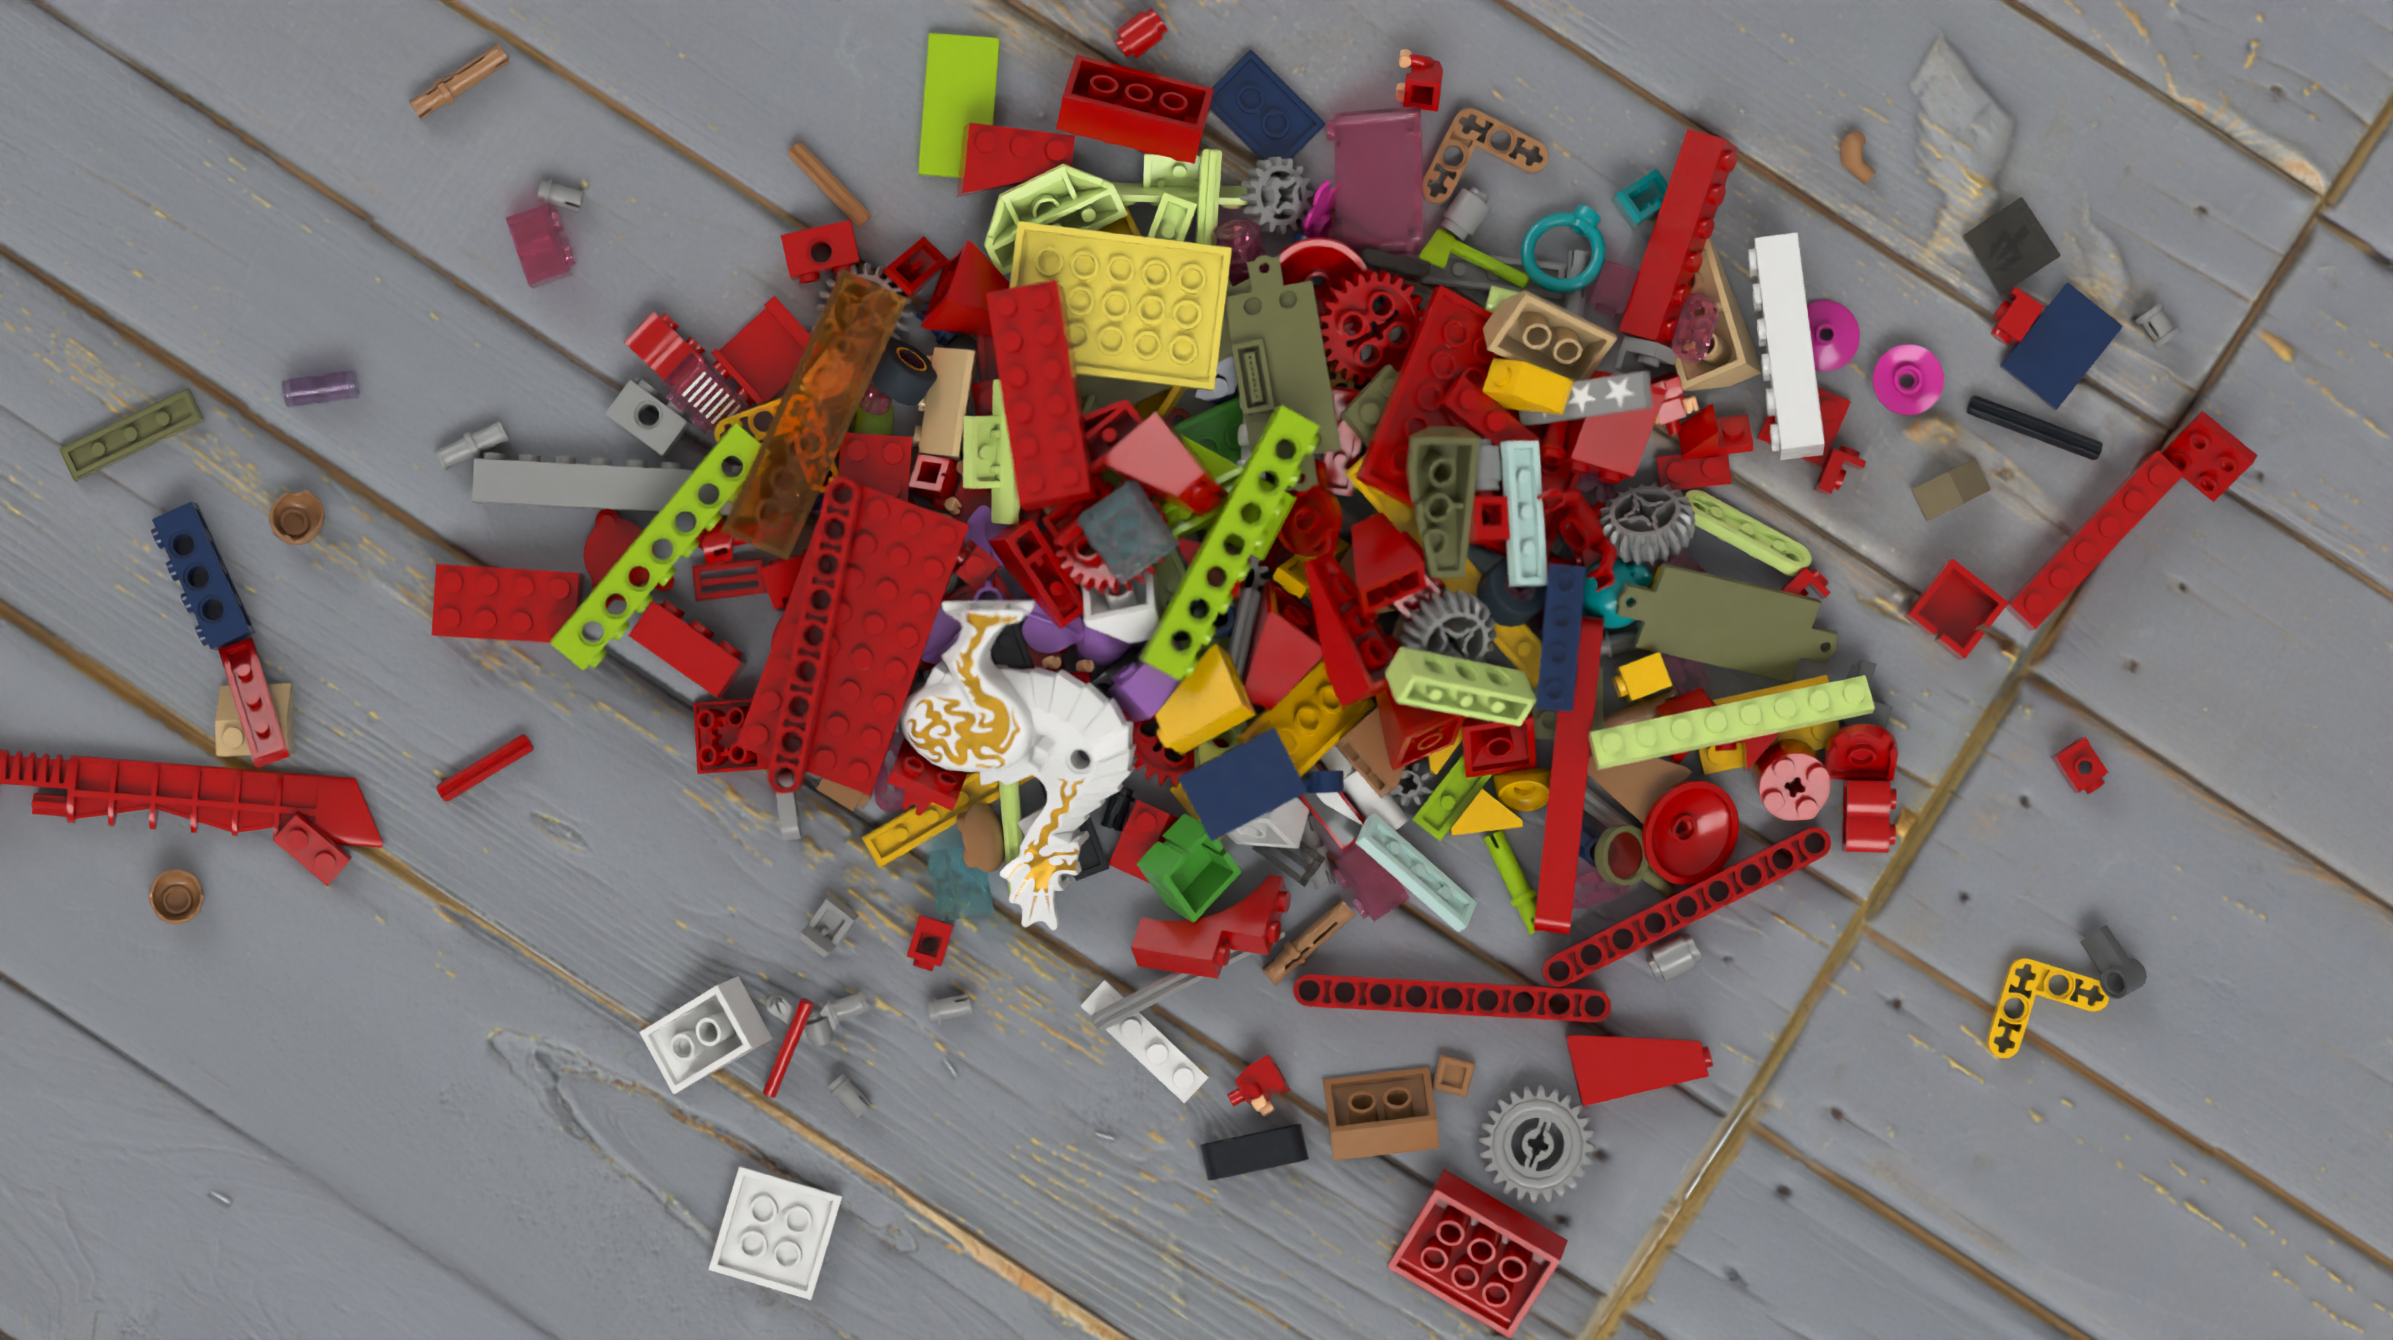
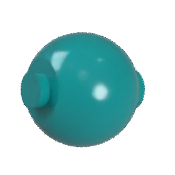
M1616 558L1612 568L1615 576L1613 585L1596 592L1597 581L1594 577L1589 579L1586 577L1583 615L1603 617L1605 628L1625 627L1636 620L1619 616L1615 612L1617 608L1616 598L1618 593L1624 589L1626 583L1648 587L1655 582L1643 562L1637 566L1635 561L1624 563L1622 558ZM1602 559L1591 564L1587 568L1586 575L1599 568ZM1634 598L1627 599L1626 604L1632 603Z

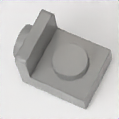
M1624 336L1622 346L1618 351L1615 370L1624 374L1642 372L1644 365L1658 368L1660 362L1674 365L1678 351L1657 342Z

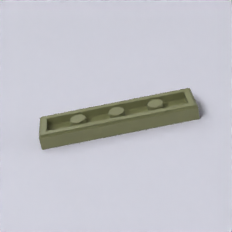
M186 388L59 448V451L73 480L79 481L205 420L190 389Z

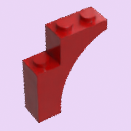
M1268 875L1264 882L1244 900L1219 913L1198 918L1194 923L1190 920L1164 921L1141 917L1131 945L1137 966L1219 979L1222 967L1227 966L1229 962L1230 949L1269 955L1273 942L1277 943L1280 937L1283 912H1288L1291 902V894L1286 889L1283 877Z

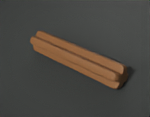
M799 141L788 151V156L857 227L863 226L870 219L871 213L802 142Z

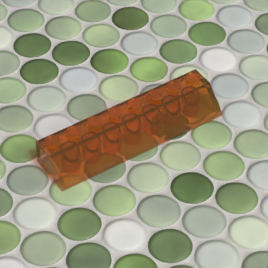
M843 268L841 269L721 530L722 532L788 561L908 300L907 298Z

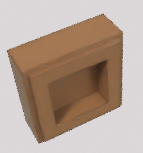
M1440 1054L1432 1089L1467 1098L1475 1063Z

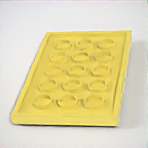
M1018 221L1010 288L1057 280L1064 289L1077 374L1214 391L1232 248Z

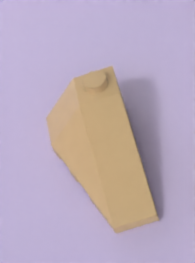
M1711 237L1705 242L1702 251V265L1699 271L1694 274L1690 286V300L1682 309L1679 318V332L1676 336V346H1673V350L1678 351L1675 366L1680 377L1682 390L1685 392L1730 387L1762 374L1753 341Z

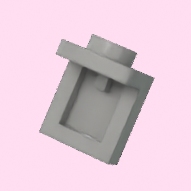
M830 894L808 925L799 934L798 938L805 943L810 951L827 958L859 915Z

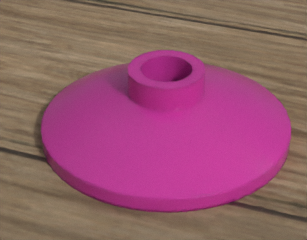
M1822 300L1808 304L1807 311L1815 370L1823 372L1836 370L1847 364L1858 349L1860 342L1858 323L1854 315L1839 303ZM1827 328L1832 332L1830 341H1823L1820 338L1819 333L1821 329Z
M1913 344L1899 345L1885 352L1876 363L1872 377L1873 389L1878 400L1888 410L1900 415H1916L1928 410L1937 402L1943 390L1944 374L1938 359L1929 350ZM1907 374L1912 377L1913 383L1911 387L1906 388L1901 385L1900 378L1902 375Z

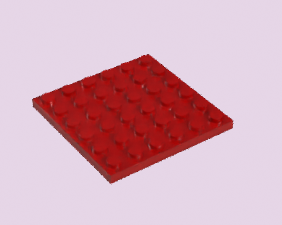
M1441 285L1434 287L1355 479L1415 510L1407 476L1410 435L1430 426L1464 427L1443 410L1439 403L1455 379L1462 375L1480 390H1483L1493 358L1506 359L1487 349L1483 327L1493 313ZM1503 408L1520 422L1519 410ZM1545 424L1525 426L1543 441ZM1540 460L1542 493L1553 487H1558L1561 491L1576 488L1581 475L1567 471L1568 466L1562 464L1555 466L1547 465ZM1503 479L1498 482L1499 490L1494 491V497L1504 496ZM1543 498L1547 561L1558 534L1559 525L1566 514V508L1564 505L1546 514L1545 511L1548 510V504ZM1506 541L1497 544H1480L1505 558L1507 557Z

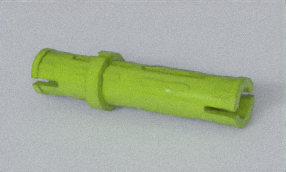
M1502 829L1482 840L1485 842L1513 899L1510 901L1512 907L1516 906L1528 930V935L1537 932L1534 931L1537 906L1535 897L1537 893L1535 889L1531 890Z

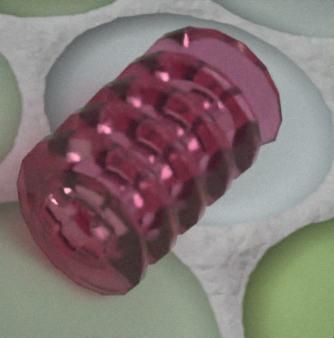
M1249 219L1226 221L1215 228L1214 234L1219 239L1218 246L1232 248L1228 278L1234 287L1250 279L1247 262L1255 261L1259 256L1267 254L1265 248H1263L1264 243L1260 236V228L1256 222ZM1262 265L1260 272L1267 273L1269 265Z

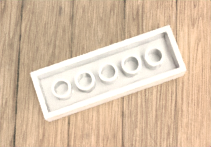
M1798 233L1754 238V248L1748 249V265L1750 277L1757 276L1758 284H1752L1754 311H1761L1762 319H1757V336L1759 347L1766 346L1767 354H1761L1763 382L1770 381L1771 389H1766L1765 398L1768 417L1775 416L1776 423L1770 425L1772 452L1779 451L1780 460L1823 455L1824 437Z

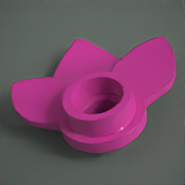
M1325 180L1321 183L1314 196L1313 208L1307 214L1302 224L1305 236L1309 238L1325 237L1333 222V217L1329 213L1334 208L1344 183H1337L1331 190L1329 186L1331 181Z

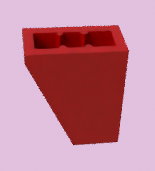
M1383 512L1351 525L1359 608L1363 616L1427 588L1424 561Z

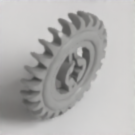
M1542 1085L1538 1087L1536 1096H1533L1530 1089L1525 1086L1523 1098L1521 1099L1514 1091H1510L1512 1103L1507 1104L1502 1099H1498L1497 1102L1502 1111L1500 1113L1492 1110L1488 1111L1494 1123L1481 1124V1127L1488 1131L1490 1136L1478 1139L1480 1143L1489 1146V1149L1481 1152L1479 1156L1481 1158H1491L1492 1160L1484 1167V1170L1486 1172L1497 1170L1498 1173L1492 1182L1497 1184L1505 1180L1506 1184L1503 1190L1505 1194L1517 1188V1200H1521L1526 1192H1529L1532 1203L1537 1201L1539 1193H1542L1545 1200L1550 1202L1553 1190L1563 1198L1565 1196L1563 1187L1565 1184L1573 1189H1577L1573 1179L1574 1176L1587 1177L1586 1173L1580 1168L1581 1165L1593 1164V1161L1586 1157L1585 1153L1596 1150V1146L1586 1143V1140L1593 1137L1595 1132L1583 1129L1591 1119L1590 1117H1577L1582 1110L1581 1104L1569 1108L1570 1095H1566L1561 1101H1558L1557 1088H1554L1550 1095L1546 1097ZM1539 1118L1537 1126L1529 1128L1521 1136V1150L1526 1155L1524 1165L1522 1166L1513 1156L1511 1148L1512 1136L1517 1127L1524 1121ZM1546 1122L1544 1129L1541 1131L1543 1123ZM1551 1123H1554L1561 1131L1563 1137V1152L1558 1161L1550 1168L1537 1171L1538 1162L1549 1157L1553 1151V1138L1548 1132ZM1541 1132V1140L1546 1143V1147L1544 1149L1538 1148L1537 1152L1532 1154V1147L1527 1144L1529 1138L1536 1139L1537 1135ZM1532 1156H1533V1162H1532V1165H1531V1167H1530L1529 1164H1530V1161H1531Z

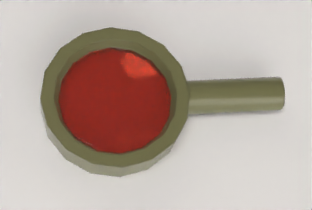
M1613 825L1602 833L1595 848V864L1598 873L1605 881L1613 885L1624 886L1633 885L1642 879L1664 897L1672 895L1674 886L1657 875L1649 867L1643 851L1642 831L1632 825Z

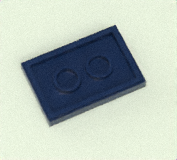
M1251 49L1212 87L1214 93L1210 110L1260 160H1268V157L1280 156L1281 159H1293L1326 126V123Z
M2067 282L2030 327L2021 342L2014 347L2002 362L2000 367L2051 408L2057 410L2123 326Z
M1274 727L1178 776L1211 842L1308 792Z

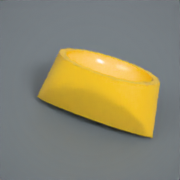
M1535 768L1492 775L1498 800L1506 808L1527 812L1537 810L1548 803L1551 769Z

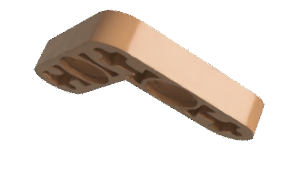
M1463 109L1455 116L1422 181L1421 194L1424 200L1430 204L1440 205L1445 203L1451 197L1475 148L1529 174H1535L1543 170L1548 162V150L1540 141L1476 109ZM1469 116L1476 118L1475 125L1484 130L1485 123L1492 125V127L1487 132L1484 143L1477 141L1481 133L1475 130H1471L1469 134L1463 133V125L1459 121L1461 119L1467 120ZM1502 131L1509 135L1511 144L1508 149L1498 151L1492 147L1490 139L1495 132ZM1517 139L1524 141L1520 149L1526 152L1532 151L1533 148L1538 149V157L1542 159V162H1534L1532 166H1528L1526 164L1527 158L1518 152L1516 159L1509 157L1516 147ZM1449 147H1456L1463 153V161L1457 166H1449L1443 160V152ZM1436 165L1445 172L1456 174L1454 180L1447 175L1443 183V188L1447 190L1445 195L1439 193L1437 197L1430 195L1431 188L1427 184L1429 182L1435 183L1441 173L1440 171H1434Z

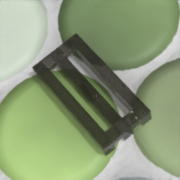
M1363 248L1362 251L1359 250L1357 252L1366 264L1367 269H1371L1377 274H1380L1383 270L1390 273V277L1397 275L1403 278V280L1417 282L1430 274L1431 263L1370 248Z
M1301 840L1299 848L1314 858L1311 864L1288 848L1275 847L1306 870L1301 876L1268 852L1269 846L1254 845L1252 848L1303 887L1307 885L1326 859Z

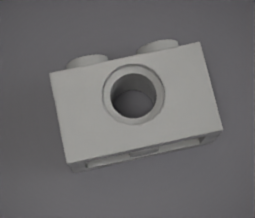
M629 380L605 414L666 458L691 425L684 419L687 412L671 400L667 406L655 398L659 391L644 380H641L638 385ZM647 407H656L659 411L658 421L650 426L644 425L641 421L642 411Z

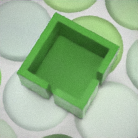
M1184 813L1163 835L1166 841L1163 844L1157 841L1137 862V866L1166 906L1194 923L1237 878L1241 870L1229 853L1223 850L1224 846L1219 839L1211 842L1202 823Z

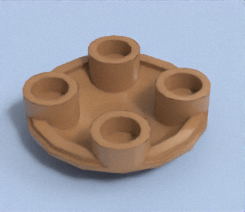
M977 802L969 806L967 811L960 812L956 819L965 847L963 860L968 868L978 867L981 871L991 873L999 869L1004 861L1003 826L994 809L986 803Z

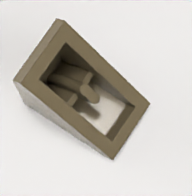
M1976 458L1911 489L1926 521L1991 490Z

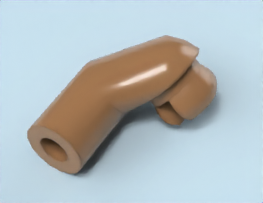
M1856 130L1845 135L1841 142V163L1865 185L1876 171L1863 160V145L1866 143V138L1863 133Z

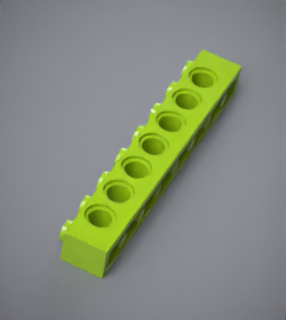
M1283 405L1276 406L1139 658L1140 661L1177 681H1182L1184 676L1189 678L1192 675L1199 661L1195 657L1201 644L1207 646L1213 637L1216 627L1212 624L1219 612L1224 614L1228 609L1234 596L1229 593L1236 580L1242 582L1251 566L1247 559L1253 548L1258 551L1268 535V531L1264 530L1270 517L1275 519L1282 510L1285 499L1281 497L1288 485L1293 487L1300 477L1303 468L1298 465L1305 453L1311 455L1320 439V436L1316 435L1320 426ZM1282 439L1289 441L1292 445V454L1286 460L1280 459L1275 451L1277 443ZM1264 471L1271 472L1275 478V485L1268 492L1263 491L1258 484V478ZM1249 502L1254 504L1258 510L1256 520L1250 524L1246 523L1241 517L1242 507ZM1231 534L1236 535L1241 543L1240 550L1235 555H1229L1223 546L1225 538ZM1213 566L1219 567L1223 572V581L1217 587L1210 586L1206 580L1207 571ZM1196 598L1202 599L1206 604V612L1199 619L1193 618L1189 613V605ZM1184 630L1188 634L1189 643L1185 649L1178 651L1173 647L1171 639L1176 631Z
M734 422L550 640V644L581 670L584 671L588 665L594 669L607 654L603 647L611 638L618 641L630 627V624L626 622L635 610L641 614L654 597L649 593L657 583L664 586L677 570L673 567V564L681 555L687 559L697 548L700 542L695 538L704 528L710 532L723 516L719 510L727 500L733 504L745 491L746 487L742 484L750 473L756 477L767 465L769 459L765 455L769 450ZM728 456H736L742 462V469L735 476H728L722 472V462ZM711 483L717 486L719 496L716 501L704 503L699 499L698 491L702 485ZM682 511H689L696 518L694 527L688 531H682L675 525V518ZM658 539H667L673 545L672 553L666 558H658L652 553V545ZM636 566L645 567L650 573L649 580L641 586L632 584L628 578L632 568ZM612 594H620L626 599V607L619 613H612L605 606L606 599ZM596 621L601 624L603 634L599 639L588 640L583 636L582 628L587 622Z

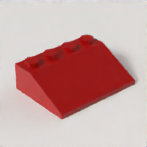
M1444 1169L1427 1195L1388 1263L1387 1268L1511 1339L1561 1261L1568 1240Z

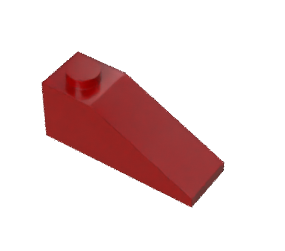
M1032 519L1020 520L1018 524L1009 525L988 541L1010 575L1060 629L1084 612L1083 597L1070 577L1062 569L1061 563Z

